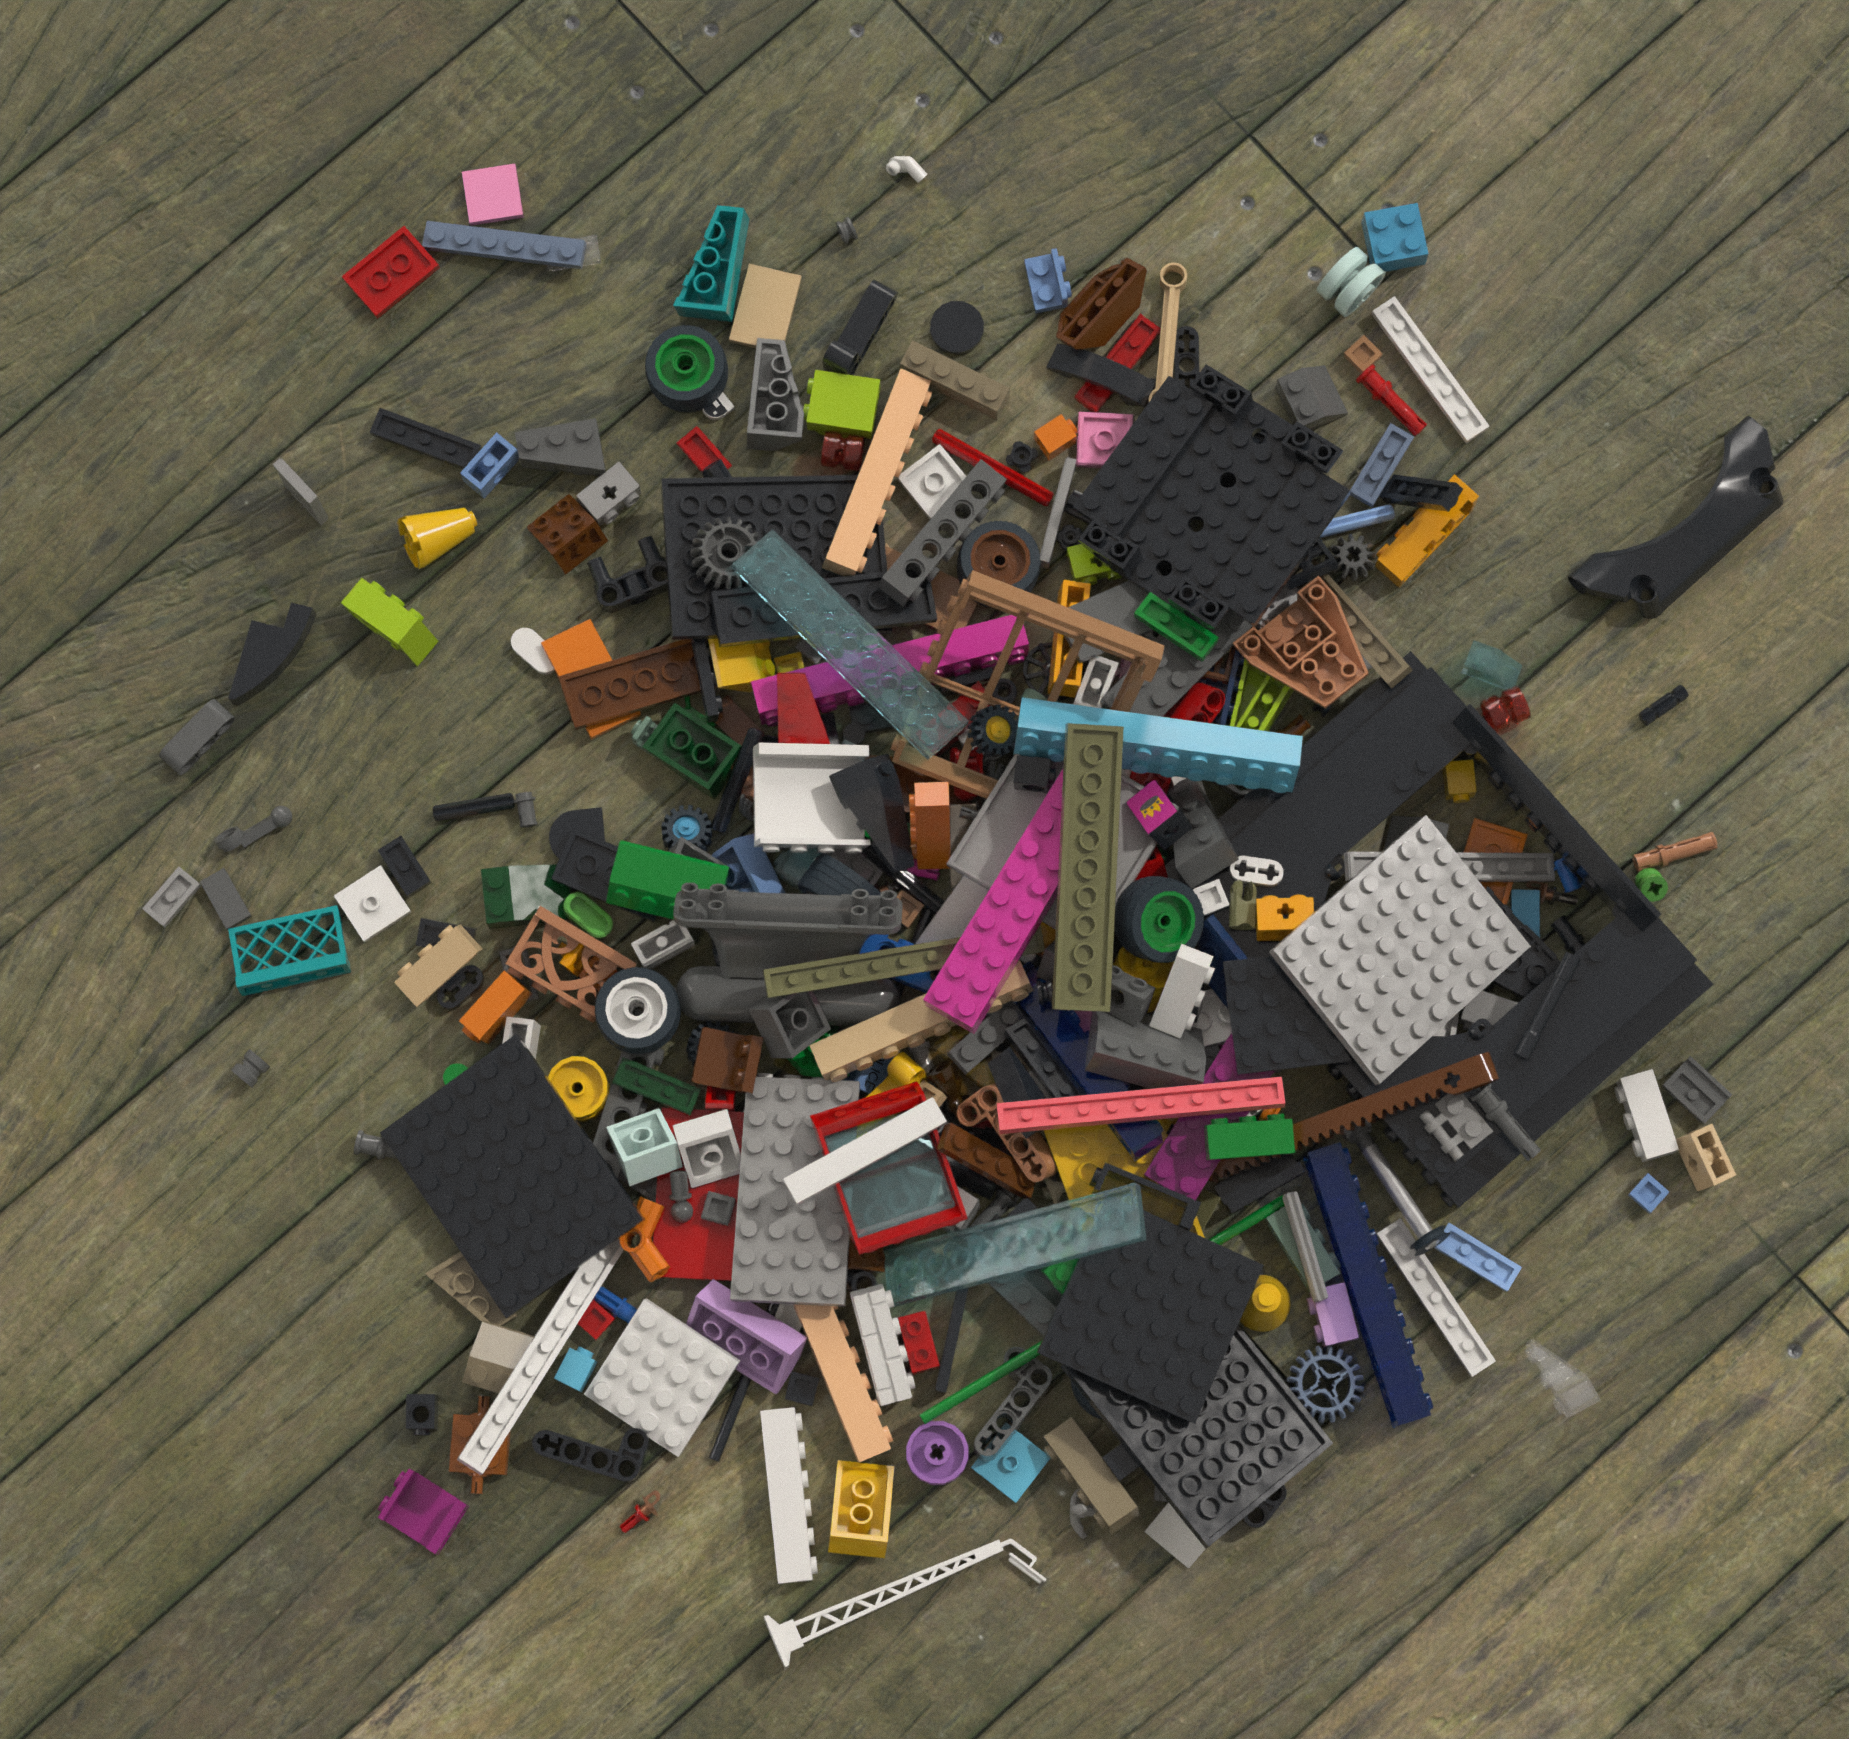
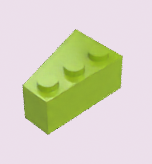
M361 578L341 604L362 624L375 634H379L389 641L391 646L397 651L399 649L410 658L411 662L419 666L439 642L422 623L424 617L413 608L409 611L404 608L405 604L392 594L390 597L385 595L386 590L377 582L373 581L370 584Z

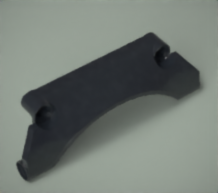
M1746 416L1724 436V457L1716 482L1702 503L1687 518L1666 533L1650 541L1622 550L1595 553L1589 556L1567 576L1570 584L1581 594L1588 592L1593 596L1625 603L1632 599L1637 603L1639 611L1644 618L1654 619L1660 616L1673 602L1783 505L1784 500L1778 481L1770 475L1776 468L1767 430L1755 419Z

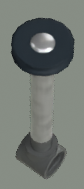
M1365 1119V1127H1358L1355 1124L1354 1131H1348L1344 1127V1135L1342 1137L1345 1141H1350L1351 1144H1357L1418 1237V1240L1410 1247V1249L1416 1250L1414 1256L1422 1255L1442 1243L1450 1235V1232H1444L1445 1225L1435 1229L1431 1228L1371 1137V1123Z

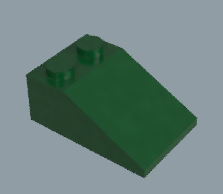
M676 703L672 705L643 745L644 750L714 800L728 782L742 747Z
M557 864L516 865L481 869L486 924L489 929L528 925L539 906H542L563 920H569L563 912V903L570 895V888L551 880Z

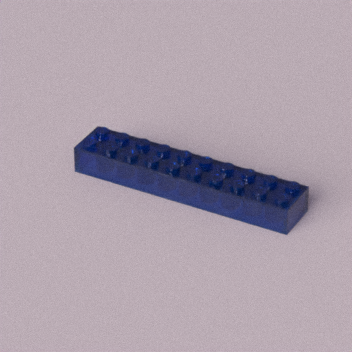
M1340 1142L1310 1151L1303 1160L1335 1256L1341 1266L1340 1271L1392 1428L1426 1419L1431 1416L1430 1410L1434 1409L1429 1393L1423 1392L1421 1382H1424V1376L1420 1366L1414 1365L1412 1355L1415 1354V1349L1411 1338H1405L1403 1327H1406L1405 1319L1401 1310L1396 1311L1394 1300L1397 1299L1396 1292L1392 1283L1387 1284L1385 1273L1388 1272L1387 1265L1383 1256L1378 1257L1376 1246L1379 1245L1378 1238L1374 1229L1369 1230L1367 1218H1370L1369 1211L1365 1202L1360 1203L1358 1191H1361L1357 1176H1351L1349 1164H1352L1347 1148L1342 1149Z

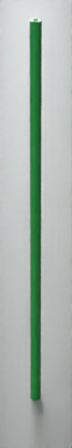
M1283 1195L1208 1240L1219 1245L1226 1243L1285 1207ZM1042 1341L921 1413L919 1416L923 1423H929L1041 1355L1037 1351Z

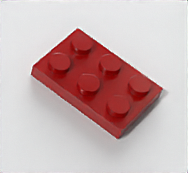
M403 226L346 272L342 279L378 319L440 267L410 231Z

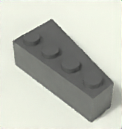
M1186 778L1179 781L1168 791L1193 827L1173 843L1176 869L1192 889L1233 864L1239 858L1207 795L1197 781Z

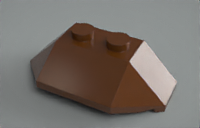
M1129 258L1121 260L1120 264L1110 266L1096 274L1060 314L1058 331L1056 333L1057 339L1074 349L1105 346L1140 307L1147 273L1146 268Z

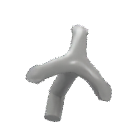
M1076 1489L1070 1501V1523L1074 1531L1084 1539L1087 1535L1084 1532V1526L1081 1524L1080 1518H1085V1516L1093 1517L1092 1515L1095 1512L1090 1505L1085 1507L1080 1503L1076 1492L1079 1490Z

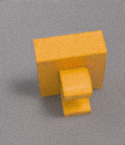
M561 942L558 948H565L566 944ZM580 943L572 951L560 954L563 958L559 962L576 977L584 969L581 956L585 946Z

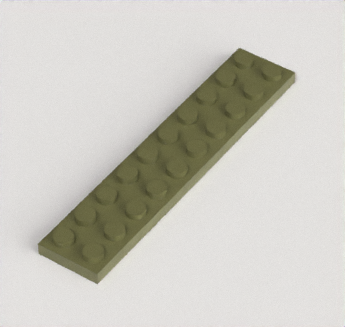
M1065 724L1052 1009L1110 1012L1123 726Z

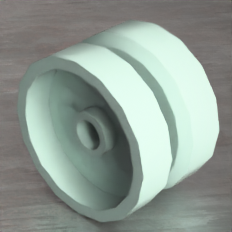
M1355 247L1345 254L1331 268L1317 287V292L1326 301L1337 297L1334 308L1344 317L1352 314L1369 298L1382 282L1386 273L1376 263L1365 267L1368 256L1359 247Z

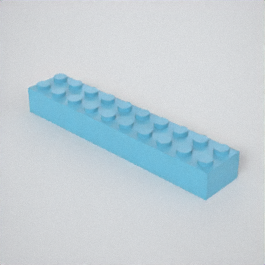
M1023 697L1021 699L1014 754L1021 756L1048 758L1054 762L1064 761L1065 724L1073 723L1123 726L1122 769L1132 770L1140 774L1149 772L1160 774L1164 777L1178 776L1192 781H1214L1220 785L1235 784L1249 789L1264 788L1271 789L1277 793L1293 791L1300 767L1303 736Z

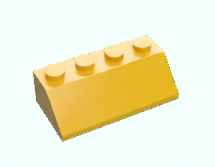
M708 639L718 688L753 692L751 681L775 675V666L769 650L770 642L719 647L718 639Z

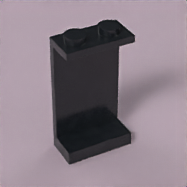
M1106 1162L1102 1169L1096 1168L1089 1186L1094 1187L1093 1195H1098L1105 1177H1111L1184 1208L1177 1226L1188 1231L1191 1229L1201 1202Z

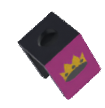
M1153 780L1127 801V805L1146 832L1166 850L1193 827L1180 808L1178 811L1172 803L1177 804L1172 797L1166 795L1159 784Z

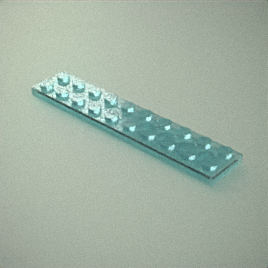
M773 529L732 564V569L927 760L968 725L969 721Z
M1131 1183L885 1250L884 1263L887 1291H891L894 1306L896 1307L1145 1241L1146 1231L1141 1187L1137 1183Z

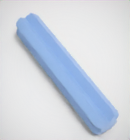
M1388 504L1333 518L1320 538L1393 520L1395 517L1392 505Z

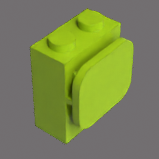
M815 370L814 378H809L807 394L811 395L810 404H805L803 409L804 420L807 421V430L816 431L821 435L846 439L853 437L872 439L881 389L880 379Z

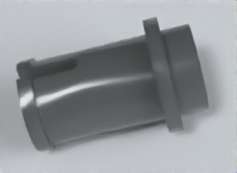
M532 792L516 794L514 804H517L520 828L538 825L533 803L536 798L532 796Z

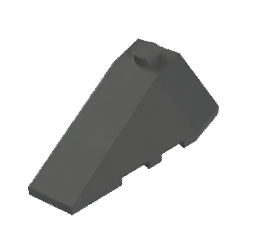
M757 338L747 427V449L776 451L802 440L804 411L798 396V389L794 381L785 341Z

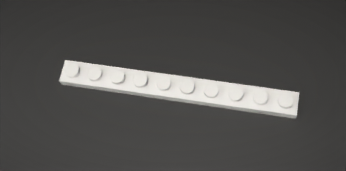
M619 1239L576 1270L457 1458L459 1462L479 1475L484 1473L624 1249L621 1247Z

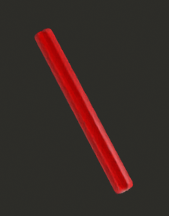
M938 429L934 433L932 442L937 446L940 444L946 451L973 466L982 459L1007 479L1006 485L1043 506H1048L1051 503L1054 494L1048 489L942 429Z

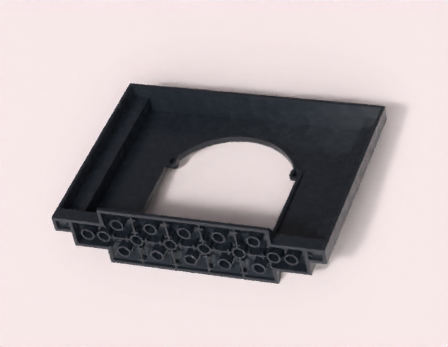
M1410 651L1403 659L1411 667L1412 672L1392 689L1380 677L1302 745L1300 767L1292 792L1277 793L1271 789H1252L1219 818V821L1238 857L1249 856L1274 860L1281 864L1283 868V877L1277 886L1264 887L1255 885L1257 899L1269 895L1277 896L1278 898H1290L1293 895L1313 897L1315 912L1325 903L1331 881L1338 880L1345 873L1344 859L1342 858L1344 853L1351 850L1460 753L1464 751L1488 774L1487 781L1496 791L1501 789L1507 795L1505 800L1515 812L1520 810L1526 816L1524 821L1533 832L1539 831L1545 837L1543 842L1552 853L1557 851L1564 858L1562 863L1566 869L1572 874L1576 872L1583 879L1581 884L1585 890L1591 895L1595 893L1612 911L1615 919L1574 954L1581 961L1561 994L1529 1061L1513 1052L1524 1031L1529 1027L1554 979L1556 970L1494 1025L1486 1019H1478L1469 1027L1466 1033L1450 1036H1432L1378 1085L1371 1081L1351 1054L1350 1062L1328 1064L1326 1069L1336 1080L1341 1078L1347 1084L1346 1092L1356 1101L1473 1056L1489 1052L1499 1080L1491 1083V1089L1501 1101L1505 1100L1507 1102V1110L1535 1142L1705 993L1713 983L1695 964L1697 959L1659 918L1662 914L1477 710L1471 704L1466 706L1432 667L1427 669ZM1174 857L1165 865L1168 878L1178 880L1188 886L1176 869ZM1241 863L1239 867L1234 868L1239 871V876H1244L1246 872L1255 873V870L1246 868V863ZM1340 864L1342 868L1337 872L1334 867ZM1230 865L1194 887L1197 888L1219 879L1230 905V888L1235 882L1230 875ZM1269 867L1267 871L1258 870V873L1267 875V880L1272 881L1274 876H1279L1278 873L1274 872V867ZM1243 884L1242 897H1244V889L1246 884ZM1229 907L1203 916L1205 921L1214 915L1248 959L1272 956L1269 951L1281 942L1257 941L1256 929H1230ZM1283 914V919H1288L1287 915ZM1481 1024L1486 1027L1482 1032L1478 1029ZM1452 1073L1448 1084L1456 1088L1460 1076H1455ZM1476 1089L1463 1093V1095L1493 1132L1471 1150L1463 1141L1458 1144V1148L1464 1155L1457 1161H1454L1449 1153L1445 1154L1440 1148L1442 1146L1433 1133L1429 1134L1424 1128L1426 1126L1419 1117L1427 1110H1429L1434 1118L1440 1115V1112L1434 1105L1448 1094L1443 1090L1440 1091V1099H1433L1429 1095V1103L1427 1104L1422 1103L1419 1099L1418 1107L1416 1108L1408 1103V1111H1401L1397 1107V1115H1390L1387 1112L1386 1119H1379L1376 1115V1121L1379 1120L1385 1127L1382 1131L1393 1144L1398 1142L1404 1148L1401 1152L1411 1165L1417 1163L1423 1171L1420 1175L1431 1187L1434 1184L1437 1185L1442 1191L1439 1195L1440 1198L1450 1208L1454 1205L1459 1209L1521 1154L1494 1120H1488L1485 1117L1486 1113L1479 1104L1469 1098ZM1447 1121L1441 1125L1450 1138L1457 1135Z

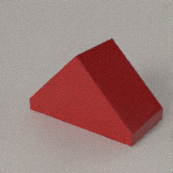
M707 1086L706 1110L722 1111L727 1109L728 1111L736 1112V1091Z

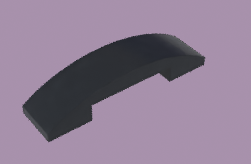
M1057 344L1046 366L1047 370L1071 379L1073 376L1119 394L1120 399L1145 408L1149 395L1156 385V382L1120 363L1083 349H1074L1063 344Z

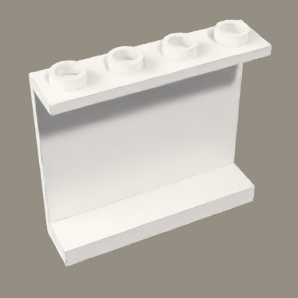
M756 744L753 747L754 847H763V852H779L780 848H790V852L803 853L807 852V848H818V853H833L835 849H845V853L857 854L862 853V849L870 846V840H865V829L860 830L856 825L858 819L850 808L845 810L829 778L831 774L864 761L865 758L869 757V745Z

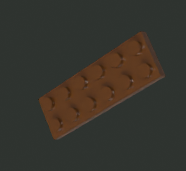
M682 639L558 676V681L575 730L701 693L691 639ZM712 659L709 660L710 670L714 669Z

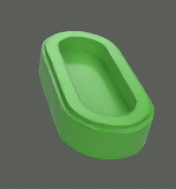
M575 892L565 899L563 903L565 916L583 932L597 940L604 939L609 935L613 928L612 918L587 895Z

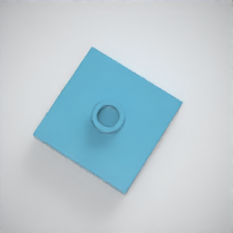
M1005 1423L1001 1429L1007 1430L1012 1426ZM1016 1431L994 1460L986 1462L977 1459L971 1468L1016 1503L1050 1458L1040 1448ZM995 1437L992 1439V1441L989 1443L986 1449L992 1448V1442L995 1439Z

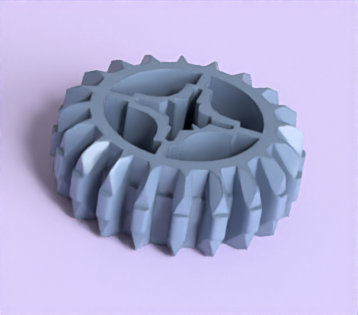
M1316 1346V1356H1313L1310 1350H1306L1304 1353L1307 1361L1298 1356L1296 1362L1301 1367L1291 1366L1289 1369L1292 1373L1297 1374L1296 1377H1287V1382L1295 1383V1387H1291L1290 1390L1293 1393H1297L1298 1400L1301 1401L1305 1408L1310 1410V1415L1314 1417L1315 1413L1319 1414V1423L1324 1422L1326 1414H1328L1330 1423L1335 1422L1334 1413L1336 1412L1341 1419L1346 1418L1343 1408L1345 1407L1349 1412H1353L1355 1408L1349 1402L1359 1403L1361 1401V1398L1354 1395V1392L1364 1391L1363 1386L1355 1385V1382L1363 1380V1375L1354 1376L1353 1374L1360 1366L1356 1364L1350 1368L1348 1363L1353 1357L1349 1355L1343 1361L1341 1359L1343 1350L1339 1349L1334 1356L1332 1355V1346H1327L1326 1354H1322L1321 1347ZM1318 1362H1332L1342 1370L1335 1374H1328L1320 1367ZM1310 1366L1315 1383L1312 1387L1303 1391V1375ZM1320 1377H1323L1324 1380L1338 1378L1329 1386L1332 1388L1330 1392L1325 1388L1313 1392V1389L1317 1388L1318 1384L1321 1383L1319 1381ZM1347 1378L1348 1391L1346 1397L1340 1403L1336 1392V1385L1341 1380ZM1315 1395H1323L1331 1403L1332 1407L1323 1408L1316 1406L1308 1398Z

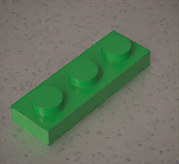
M1151 592L1134 612L1136 619L1201 662L1204 661L1218 642V636Z

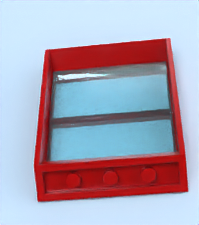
M916 1081L810 1115L823 1157L925 1102L926 1097ZM937 1129L833 1185L852 1242L859 1255L872 1253L878 1248L890 1244L902 1243L905 1239L918 1235H927L933 1230L945 1226H954L960 1221L968 1219L947 1157L937 1150L940 1141Z

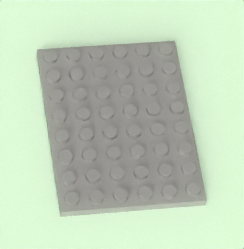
M1425 815L1270 950L1269 953L1371 1081L1378 1085L1531 946L1427 815Z

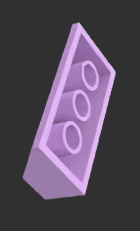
M713 1279L696 1295L686 1325L739 1359L740 1363L736 1367L737 1371L777 1394L798 1362L808 1337L751 1302L731 1301V1290Z

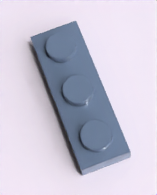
M1390 423L1350 489V495L1373 507L1412 443L1414 436Z

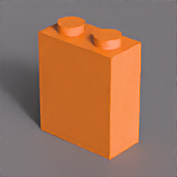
M504 970L459 1020L465 1026L462 1031L478 1044L481 1041L489 1044L505 1027L506 1018L514 1017L530 998L532 992L513 975Z

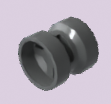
M249 1049L244 1054V1064H235L231 1071L253 1088L258 1082L257 1078L259 1075L266 1073L270 1066Z

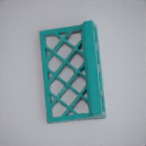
M338 905L228 929L236 973V987L242 996L351 973ZM333 914L335 922L329 931L317 925L323 916ZM303 921L309 927L300 938L292 933L290 929L296 922ZM276 927L282 931L274 943L262 937L268 928ZM313 929L325 935L317 947L305 941ZM249 933L254 939L244 949L237 944L236 935ZM286 935L298 941L290 953L278 947ZM332 939L339 944L340 952L328 955L321 950L328 940ZM259 940L270 947L262 959L251 953ZM303 944L313 950V953L307 960L301 961L294 957V955ZM276 950L286 956L281 965L273 967L267 961ZM248 956L259 963L254 971L242 974L241 965Z

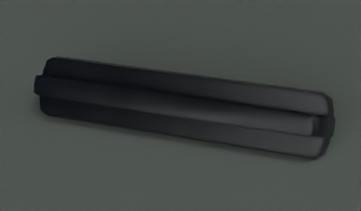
M512 793L435 805L433 806V817L435 821H442L513 809L515 807L514 796Z

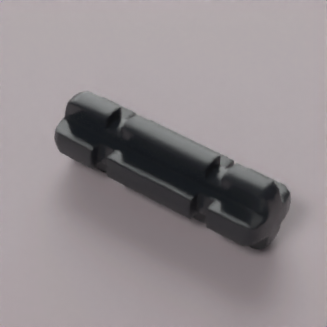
M1678 685L1672 689L1671 693L1668 692L1652 703L1650 708L1647 707L1642 710L1638 716L1642 723L1647 726L1654 722L1656 717L1659 718L1674 708L1677 702L1681 703L1687 699L1689 694L1683 685Z

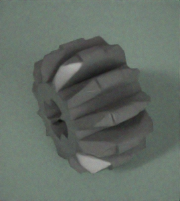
M1349 534L1347 542L1340 537L1337 541L1338 546L1333 545L1330 551L1334 554L1333 557L1338 564V568L1333 570V572L1337 573L1342 570V580L1346 579L1347 574H1351L1353 582L1357 580L1358 574L1366 578L1368 575L1367 570H1373L1375 566L1372 560L1376 558V553L1368 552L1373 545L1372 543L1363 545V536H1360L1358 541H1354L1353 534ZM1349 553H1351V556L1353 554L1358 556L1356 562H1354V559L1352 561L1347 559Z

